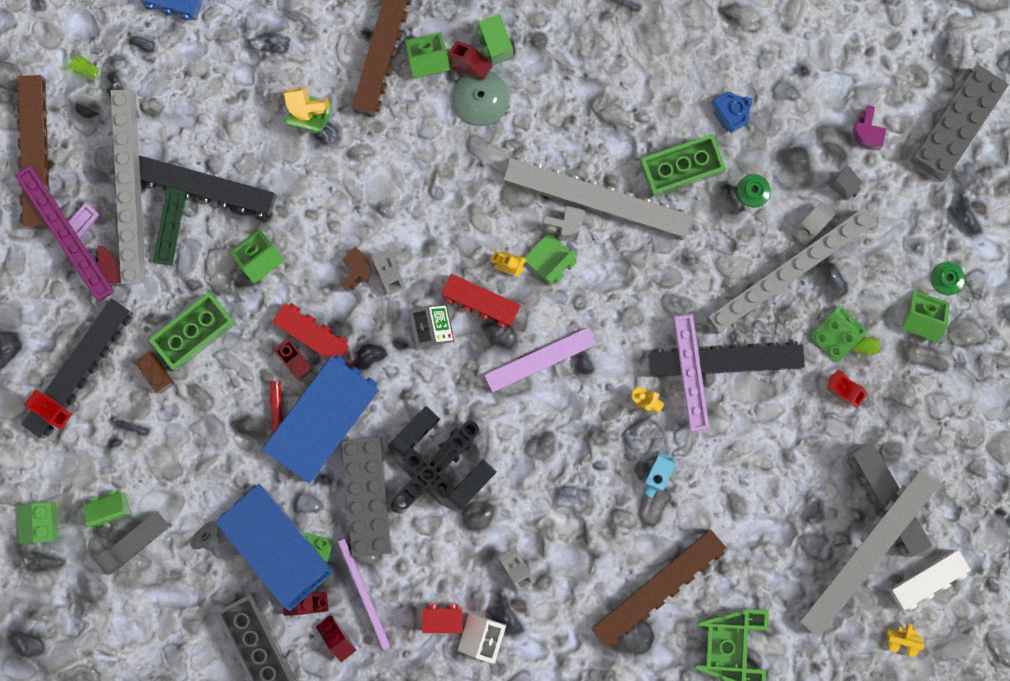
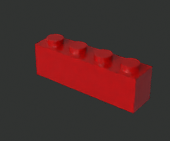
M452 273L441 293L445 297L444 301L454 305L456 302L462 305L461 309L470 313L472 310L478 312L479 317L487 321L491 318L497 321L496 325L505 329L507 326L512 327L521 307L518 303Z
M284 303L272 321L275 325L327 360L331 354L335 357L337 354L342 358L350 348L346 344L348 340L340 335L335 337L331 334L332 330L324 324L321 327L315 323L316 319L308 313L305 316L299 313L301 309L293 303L290 305Z

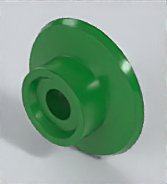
M747 175L738 183V198L748 207H760L770 198V184L761 175ZM751 188H757L758 192L753 193Z
M942 262L933 269L931 283L938 293L950 296L958 293L963 288L965 275L957 264ZM947 275H950V276H951V278H952L951 281H948V280H947V278H946Z

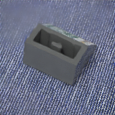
M447 304L408 310L417 350L455 342Z

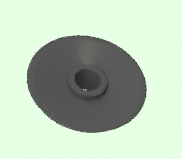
M215 521L205 524L195 533L191 541L193 549L204 548L209 550L217 544L219 535L217 534L218 525Z

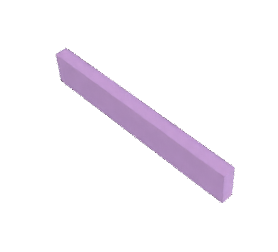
M693 314L675 316L673 320L689 431L709 429Z
M588 327L484 376L493 393L597 344Z
M347 539L340 540L338 545L380 645L384 650L390 648L391 644L355 558H352V551Z

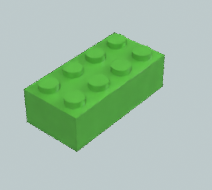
M714 134L643 157L639 162L652 198L724 174L726 170Z
M208 292L151 337L149 341L170 368L177 372L236 325V322L211 292Z

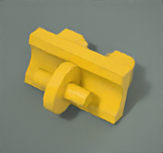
M495 251L491 262L495 264L494 269L519 277L524 270L523 264L526 262V259L503 251L501 253Z
M636 387L631 392V398L635 402L633 405L647 411L653 410L659 413L664 406V403L657 399L659 394L643 387Z
M907 623L905 627L899 626L898 631L892 629L887 631V647L889 651L898 652L900 645H905V653L916 657L919 650L924 649L925 644L922 642L923 638L918 636V631L912 630V623Z

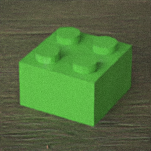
M498 14L479 21V28L476 29L477 38L480 44H484L483 53L485 58L493 66L513 59V47L501 15Z

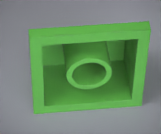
M442 32L405 40L413 78H423L430 74H441L450 70Z
M260 229L230 251L236 262L254 284L262 280L265 275L284 261Z
M914 290L903 318L902 329L925 337L928 340L939 342L948 326L950 303Z
M116 490L107 493L108 497L101 499L99 496L90 499L89 504L84 505L86 526L97 527L132 515L125 492L119 493Z
M56 502L17 505L19 544L58 541Z

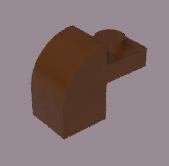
M354 247L342 260L353 271L341 284L347 292L350 290L354 291L359 286L360 279L367 283L371 276V265L367 257Z

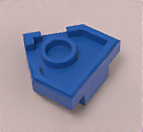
M727 91L711 101L715 108L714 115L722 127H727L731 134L748 124L752 98L741 97Z

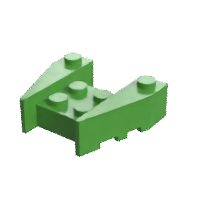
M746 608L697 621L698 626L708 627L706 664H695V668L725 681H766L765 668L746 666L748 629L768 630L769 610Z

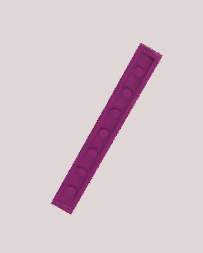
M29 165L15 174L18 182L97 302L114 293V289L33 166Z

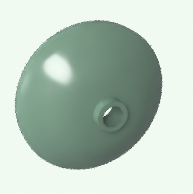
M489 71L484 80L465 74L454 88L453 104L457 114L467 123L475 126H487L497 122L507 111L509 91L503 79L494 72ZM479 92H483L485 95L484 97L479 98L477 94Z

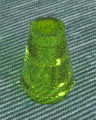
M75 55L69 66L73 72L92 77L93 79L96 78L100 70L82 55Z
M873 336L861 339L852 348V352L869 355L880 353L879 338H874Z

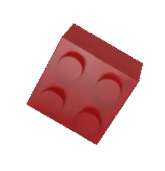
M428 604L427 607L422 609V633L463 632V607H459V604H447L446 607H439V604Z

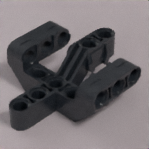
M425 406L389 443L388 449L397 464L412 479L392 500L391 509L393 512L403 514L426 491L440 505L459 513L497 473L484 459L471 470L456 488L441 475L453 461L457 463L460 460L459 456L465 450L468 452L474 445L472 441L479 432L477 423L467 421L460 428L455 427L449 434L450 437L438 445L440 449L428 462L414 449L420 440L440 421V418L428 406ZM464 429H470L473 435L466 434ZM452 442L459 443L460 448L453 447ZM408 460H414L417 466H411ZM428 473L431 476V480L424 479L422 474ZM410 486H415L418 489V493H412ZM437 486H442L445 489V493L438 492ZM397 500H403L405 507L398 506Z

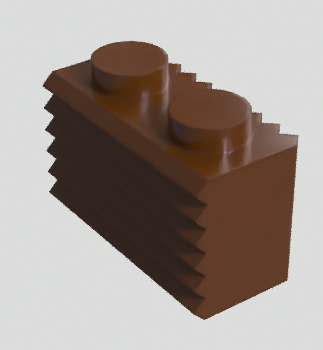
M148 351L135 360L134 364L137 365L143 376L146 377L154 392L162 394L175 384L154 353Z

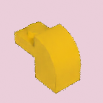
M306 86L288 89L284 93L289 112L300 120H309L313 114L324 113L329 107L328 98L309 101Z

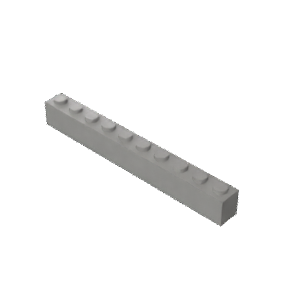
M111 90L121 284L146 283L136 91Z
M515 157V159L510 158L504 177L505 184L685 240L693 217L686 210L678 209L676 211L671 209L670 205L664 203L657 205L653 203V200L644 197L641 200L635 198V195L632 193L624 192L622 194L616 192V188L610 186L603 188L598 186L597 182L591 180L584 182L576 175L570 174L565 176L557 169L546 170L541 164L533 163L531 165L526 163V160Z
M864 207L707 318V321L714 331L719 334L876 223Z
M925 469L914 470L908 478L911 482L907 487L903 485L896 493L899 496L896 501L893 502L891 500L884 508L887 512L883 517L878 516L872 524L874 526L873 530L864 533L860 539L862 541L861 545L858 548L854 546L848 554L850 559L846 563L842 561L836 569L839 573L835 578L831 576L824 584L827 588L823 593L819 591L812 599L815 602L812 607L807 606L801 613L803 618L800 623L818 637L940 486L941 481Z

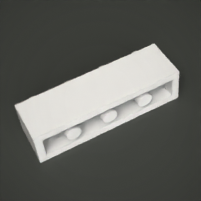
M953 550L889 588V591L901 610L907 609V611H910L918 606L917 603L919 601H927L934 597L933 593L939 589L940 591L948 589L951 586L950 583L954 580L960 581L968 576L966 573L971 571L960 551Z

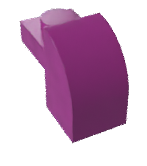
M867 105L860 112L859 121L861 123L856 122L853 125V135L856 141L863 147L880 150L883 147L886 128L872 125L875 107Z

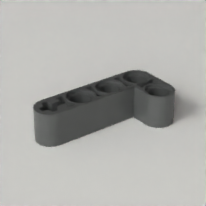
M156 511L112 548L106 549L94 560L106 575H111L167 530L169 525L159 512Z

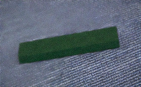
M167 187L153 262L173 265L187 195L185 190Z

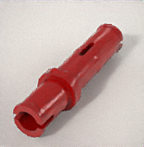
M269 381L272 434L283 420L281 381H276V387H274V381Z

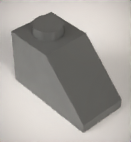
M846 165L829 187L848 200L852 196L855 198L860 192L861 188L859 185L862 181L851 167Z

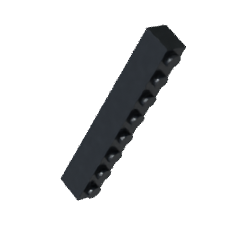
M139 155L140 182H144L146 187L154 189L156 186L162 187V191L165 192L167 187L187 191L186 198L192 199V196H195L201 202L210 204V201L217 203V206L226 209L231 206L240 213L253 212L254 216L265 219V216L271 217L277 197L274 192Z
M111 298L44 393L65 408L68 405L71 406L77 398L76 394L79 389L82 390L87 385L89 375L91 373L94 374L98 369V363L101 358H105L109 354L111 344L117 342L121 337L123 327H127L131 323L133 312ZM30 411L21 424L30 432L43 439L49 437L55 429L53 425L33 411Z
M798 341L786 342V345L779 346L778 342L767 343V346L760 347L759 343L748 344L746 348H740L739 344L729 345L728 349H721V346H710V350H702V347H698L701 374L805 368L803 344L798 345ZM672 348L671 352H664V349H653L652 353L648 354L649 377L681 376L678 348Z

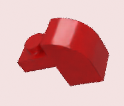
M837 369L835 374L831 375L827 384V389L833 395L856 409L859 408L868 394L862 386L851 381L839 369Z
M36 389L24 403L26 408L40 415L49 424L62 430L73 415L56 400Z

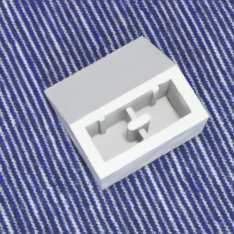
M469 613L458 651L495 664L506 624Z

